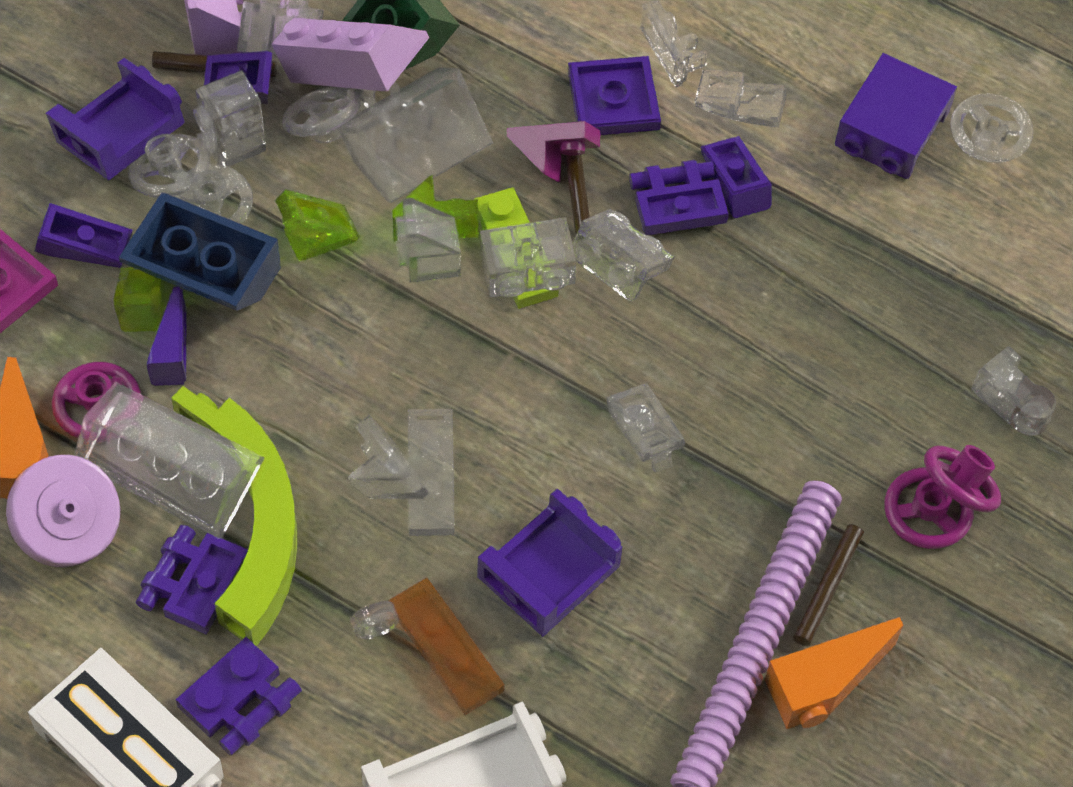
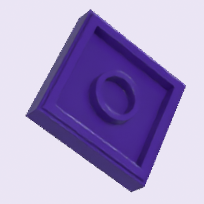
M649 56L568 63V77L576 122L586 121L600 130V135L660 130L661 117Z

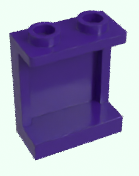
M882 53L841 118L835 146L851 156L860 157L881 167L887 173L909 179L913 173L918 156L939 121L944 122L949 114L957 86Z
M126 58L117 62L122 76L121 80L76 114H72L59 103L46 112L56 142L108 181L185 123L180 109L182 100L178 92L171 85H163L154 79L144 66L140 65L137 67Z
M556 489L550 494L547 508L500 550L497 551L493 546H490L478 556L477 577L536 632L544 637L620 567L622 546L616 533L605 525L600 527L591 519L586 508L578 499L573 496L567 497L559 489Z

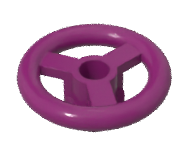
M108 362L86 363L70 370L58 382L52 396V412L59 426L68 434L88 441L105 440L122 433L134 422L141 407V390L135 378L121 366ZM125 388L128 394L127 407L116 421L109 424L106 410L110 406V400ZM94 395H101L96 398H91ZM65 402L83 405L89 413L93 414L96 427L82 426L73 421L66 411Z
M940 445L933 446L926 451L924 455L926 470L932 480L948 496L963 506L979 512L988 513L999 508L1001 493L996 482L990 476L995 469V464L985 452L972 445H966L961 452ZM938 459L950 461L952 464L948 465ZM980 486L985 490L988 499L978 489Z
M926 467L911 469L899 475L890 484L885 495L884 509L891 528L903 540L917 547L941 549L951 546L968 533L974 519V510L960 504L961 514L958 523L947 515L952 498L932 480ZM922 481L916 489L912 503L898 505L901 492L908 485ZM926 501L932 502V503H934L936 506H930V505H928V504L925 503V502H926ZM920 517L925 521H933L944 534L925 535L911 529L903 520Z

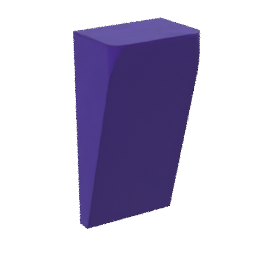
M739 136L701 146V153L705 161H712L714 180L719 179L726 206L734 218L764 211L771 207L772 184Z
M49 203L34 252L57 258L121 268L122 263L119 261V256L129 243L133 230Z
M178 286L173 287L147 360L150 382L154 386L184 385L186 381L187 308L183 289Z

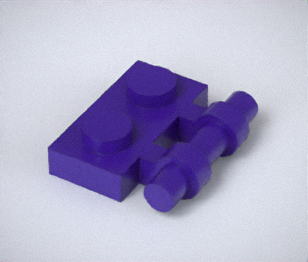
M695 160L682 161L681 166L660 169L658 165L645 167L643 172L629 174L632 190L647 188L644 191H637L635 199L644 236L727 223L729 213L719 179L702 182V179L714 178L712 161L696 163ZM684 183L683 185L665 187L668 184Z
M180 525L174 536L168 537L160 550L162 557L154 571H148L140 584L142 591L135 603L146 611H152L159 598H167L169 600L163 608L166 618L207 635L217 617L214 603L234 580L243 564L248 549L210 533H206L200 546L196 547L191 545L196 532L186 525ZM178 564H188L179 582L171 579Z
M245 637L176 699L177 707L209 738L222 726H225L229 732L219 740V744L227 754L232 756L242 745L250 746L260 736L258 731L275 715L281 717L291 708L290 702L302 690L297 682L290 677L278 688L271 686L270 683L280 675L279 667ZM254 697L261 701L246 717L238 714Z

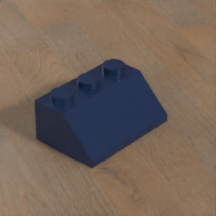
M161 192L119 256V261L125 265L236 311L261 301L281 269L278 239L164 192Z

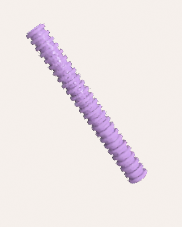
M808 481L804 484L802 494L798 497L797 505L793 508L792 516L787 521V528L783 530L782 539L778 541L777 551L773 553L771 563L768 564L765 571L766 575L761 579V586L757 588L755 599L750 603V610L745 614V622L740 625L739 635L734 638V647L730 648L727 655L728 659L722 665L723 671L717 676V684L713 685L711 689L712 696L707 698L705 703L706 709L701 711L700 722H697L693 731L695 734L690 736L688 740L689 747L683 751L682 757L684 760L678 762L676 767L678 773L672 775L670 783L673 787L716 786L718 781L717 775L721 774L724 767L722 762L727 761L730 752L728 749L732 748L735 743L734 736H737L740 732V724L746 718L745 711L750 709L751 699L757 693L758 689L756 686H759L762 682V674L767 671L768 661L772 659L774 654L773 649L778 646V637L782 636L784 632V625L788 623L790 618L789 613L793 612L795 607L794 601L798 600L800 596V589L804 587L806 582L805 577L809 576L811 565L814 564L816 554L820 551L821 542L824 541L827 534L826 531L831 526V519L835 517L836 508L840 506L842 497L831 485L821 481Z

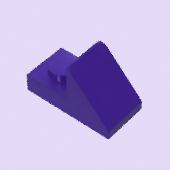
M257 51L207 55L203 96L214 100L246 98L258 103L268 104L272 52Z

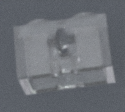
M242 70L195 89L198 107L193 109V113L202 131L197 134V139L206 157L213 156L222 170L266 151L261 100Z
M566 217L480 231L481 258L490 298L497 296L515 297L523 292L541 289L559 290L566 285L575 284L576 258Z

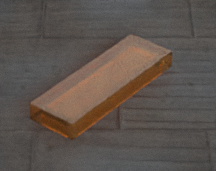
M428 578L423 579L388 600V608L464 715L469 714L505 691V684Z

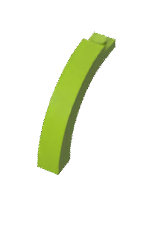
M182 386L171 398L175 420L209 443L233 465L242 478L254 506L253 533L246 557L232 583L214 604L220 625L241 640L247 637L257 646L281 611L295 570L297 523L291 484L275 445L263 428L245 409L230 397L218 409L216 404L205 394L198 393L196 395Z

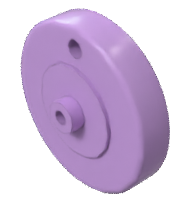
M54 455L29 466L15 480L7 499V523L15 542L29 557L52 567H72L97 557L112 542L120 522L119 497L110 478L96 464L74 455Z

